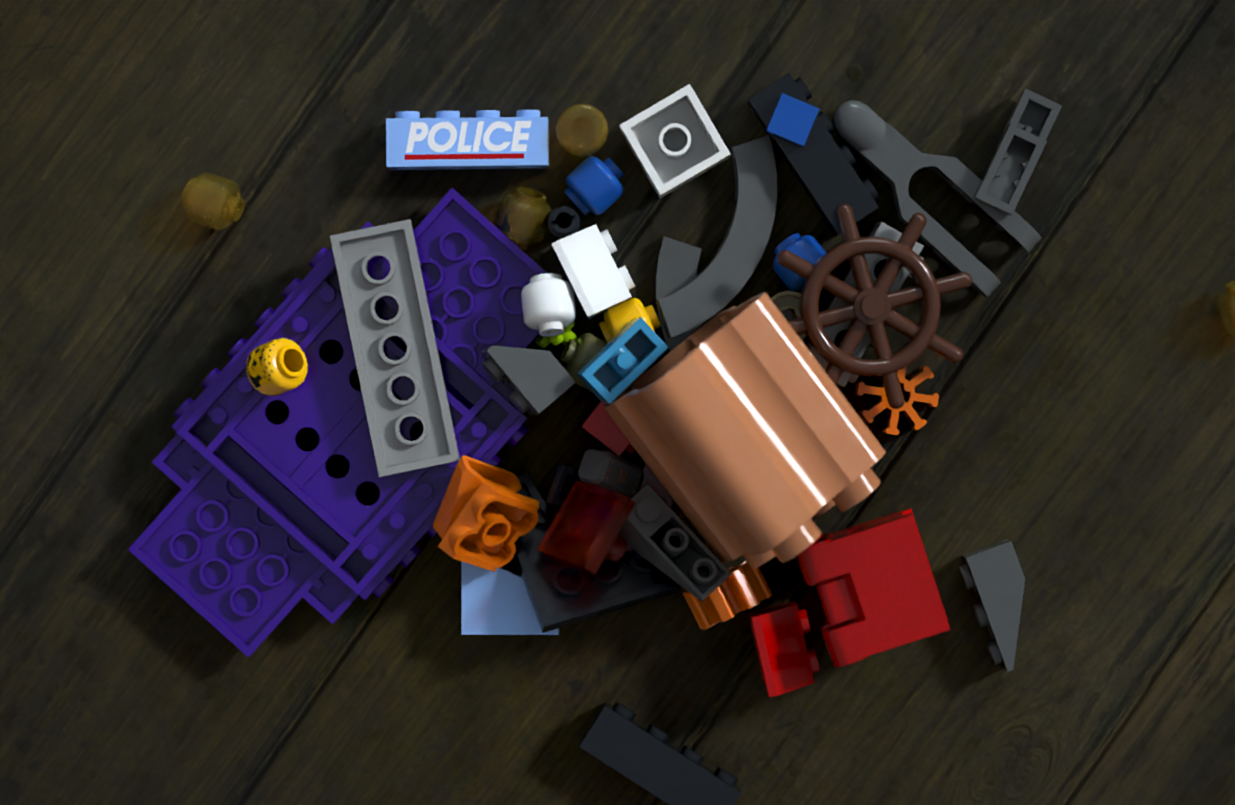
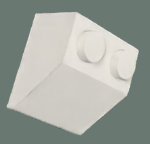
M595 224L551 243L588 319L632 298L629 290L635 287L634 282L625 265L617 268L611 254L618 250L607 229L599 232Z

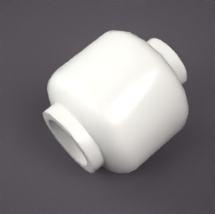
M544 273L530 278V283L522 289L521 301L524 323L531 329L539 330L541 336L551 337L560 335L564 332V327L574 322L576 318L574 289L568 281L562 280L561 275Z

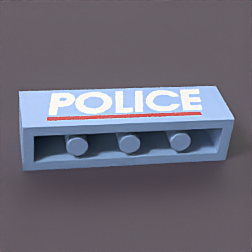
M479 110L476 111V117L460 118V111H436V118H420V112L398 111L395 112V118H386V167L389 170L549 169L548 117H540V110H517L516 117H500V111Z

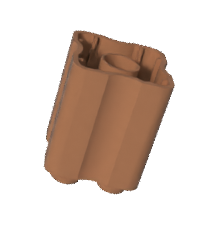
M762 292L737 307L732 306L712 317L679 343L666 356L637 377L613 402L603 406L722 563L743 556L750 567L755 569L777 556L781 563L791 560L807 549L821 535V531L812 519L822 515L835 505H837L841 512L852 508L869 496L881 483L871 467L884 456L886 451L766 292Z

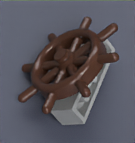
M841 204L837 207L836 214L844 242L828 250L814 265L788 250L781 251L777 256L780 265L805 278L800 297L801 318L790 320L788 323L798 335L806 334L809 340L807 348L835 385L845 387L848 381L854 383L859 375L881 376L890 407L899 409L904 405V396L897 371L914 362L927 348L953 363L962 360L963 351L935 333L940 318V295L968 288L972 284V276L967 272H961L935 280L931 270L923 261L924 257L919 255L924 245L918 243L917 239L927 223L924 214L915 213L912 215L903 233L883 222L875 224L869 237L860 238L851 206ZM849 259L851 269L844 281L830 274L840 263ZM881 260H886L885 265L876 278L874 274L876 264ZM907 276L914 279L915 286L900 290ZM821 289H824L835 297L828 310L819 312ZM921 301V314L918 324L895 311L897 307ZM884 324L910 338L902 348L894 353H891ZM842 330H847L838 347L835 346L834 340L836 335ZM868 346L874 349L876 359H861Z

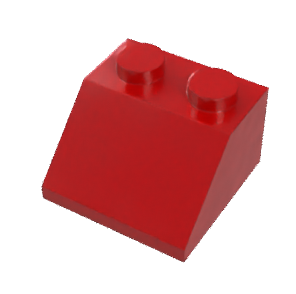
M793 601L748 611L764 687L769 698L813 684L814 678L812 673L819 672V665L815 649H807L804 634L811 632L806 609L798 610L797 603Z

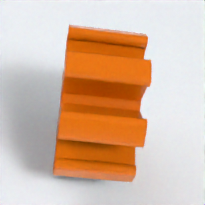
M907 366L897 371L902 392H906L904 405L899 409L890 407L881 376H876L882 383L880 387L868 386L864 382H857L854 392L856 396L863 394L878 396L879 400L869 409L859 412L863 420L871 423L873 422V417L887 409L886 426L882 429V432L885 434H899L897 426L900 411L903 412L911 423L910 428L912 430H919L926 425L927 421L921 419L911 405L913 402L926 403L929 407H937L939 395L937 393L929 395L915 393L914 388L926 379L934 377L933 372L928 366L920 367L919 372L908 380L905 379Z
M744 561L735 567L728 568L731 575L702 602L688 591L683 593L700 629L705 630L720 621L725 622L733 618L737 613L751 609L760 604V601L773 595L759 567L752 569L747 561Z

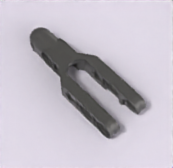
M846 101L836 109L832 121L836 134L891 185L898 220L907 226L912 215L915 213L924 214L927 223L919 239L957 274L961 272L969 273L972 276L971 286L985 298H988L991 292L1001 284L1000 280L909 197L908 187L912 175L922 168L934 170L971 205L976 204L997 223L995 227L1000 232L1005 231L1025 248L1027 253L1042 239L1040 234L1016 211L1010 216L974 199L982 180L957 157L921 153L894 127L885 122L869 106L861 101Z

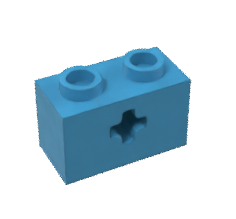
M641 317L634 318L575 375L603 404H610L669 347Z

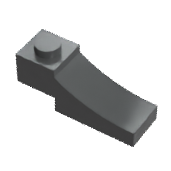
M1026 88L1021 91L974 199L1005 214L1013 215L1047 143L1046 139L1062 105Z

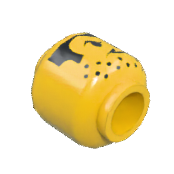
M286 338L274 339L257 346L250 352L246 366L251 384L260 393L268 396L280 395L296 389L304 382L308 370L306 356L301 347L294 341Z

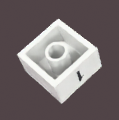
M690 84L619 125V130L659 198L664 197L724 162L731 155Z

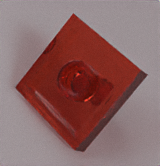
M576 480L539 544L537 551L547 558L596 574L605 557L608 560L616 561L624 555L627 549V541L618 536L636 503L626 495Z

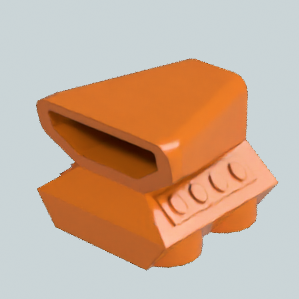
M463 455L455 467L432 524L435 531L443 539L438 547L453 559L495 572L497 568L505 566L513 559L516 553L514 543L518 537L529 533L536 526L539 518L537 510L539 509L540 501L518 494L522 486L514 473Z

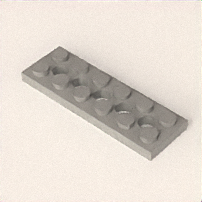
M409 219L331 235L330 240L379 477L459 461L460 456L412 221ZM377 256L385 257L390 263L388 276L381 280L371 278L367 271L369 261ZM385 296L393 297L399 306L397 315L391 320H382L378 317L375 310L378 300ZM393 336L401 337L407 345L406 354L399 360H390L384 353L385 342ZM402 376L410 378L415 385L413 396L405 401L397 399L392 393L393 382ZM410 416L418 418L423 424L421 437L414 441L405 439L400 432L402 421Z

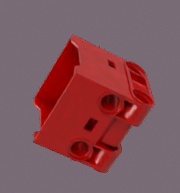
M911 507L833 533L821 534L814 543L797 555L806 584L810 586L817 585L816 587L827 620L821 626V630L835 668L861 661L870 655L951 630Z

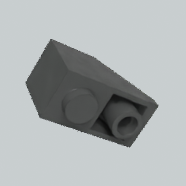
M492 345L479 353L485 360L482 363L484 370L495 382L500 380L504 382L511 391L508 398L523 414L527 411L531 416L541 413L576 383L554 355L547 350Z

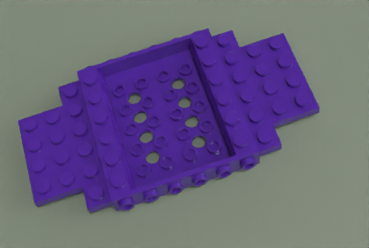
M451 188L414 229V236L459 456L461 458L463 455L497 466L502 461L497 456L498 452L506 443L513 448L528 432V429L523 424L529 418L512 404L508 398L511 391L502 380L495 382L487 374L482 366L485 360L479 353L492 345L527 348L539 335V330L531 329L524 323L521 292L524 286L530 283V278L547 272L458 192ZM367 221L361 229L370 228L374 226L369 221ZM323 247L309 262L308 265L312 268L309 274L303 280L296 277L281 295L285 298L284 302L276 310L270 307L260 316L255 323L258 331L249 341L243 337L234 345L228 353L232 360L222 371L216 367L201 383L205 390L194 401L189 397L176 410L174 416L178 420L172 425V428L177 431V434L152 463L182 490L128 549L248 658L302 598L332 624L338 620L359 595L364 600L369 598L372 593L379 598L394 581L389 574L400 563L406 568L421 551L416 546L420 539L426 533L431 538L437 533L432 524L458 463L456 461L379 477L362 391L356 390L350 382L351 373L357 367L332 248L327 250ZM382 256L372 258L367 266L369 276L375 280L386 278L390 272L389 261ZM385 296L378 300L375 310L378 317L382 320H391L397 315L399 306L393 297ZM393 336L385 342L384 353L390 360H399L406 354L407 345L401 337ZM274 339H290L301 347L306 356L308 370L304 382L296 389L280 395L268 396L260 393L249 381L246 371L250 352L257 346ZM328 340H336L343 347L341 360L334 364L326 363L320 356V348ZM406 376L397 378L392 384V393L398 395L403 401L410 399L415 392L414 382ZM272 401H283L289 408V416L282 424H273L266 416V408ZM410 416L402 421L400 432L405 439L413 441L410 431L412 426L420 421L418 418ZM305 427L313 428L319 435V444L312 451H303L296 443L297 433ZM333 455H343L349 461V472L343 478H334L327 472L326 463ZM363 482H373L379 488L380 497L373 505H364L357 499V488Z

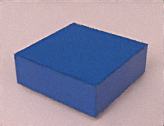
M782 93L766 132L804 147L819 108Z

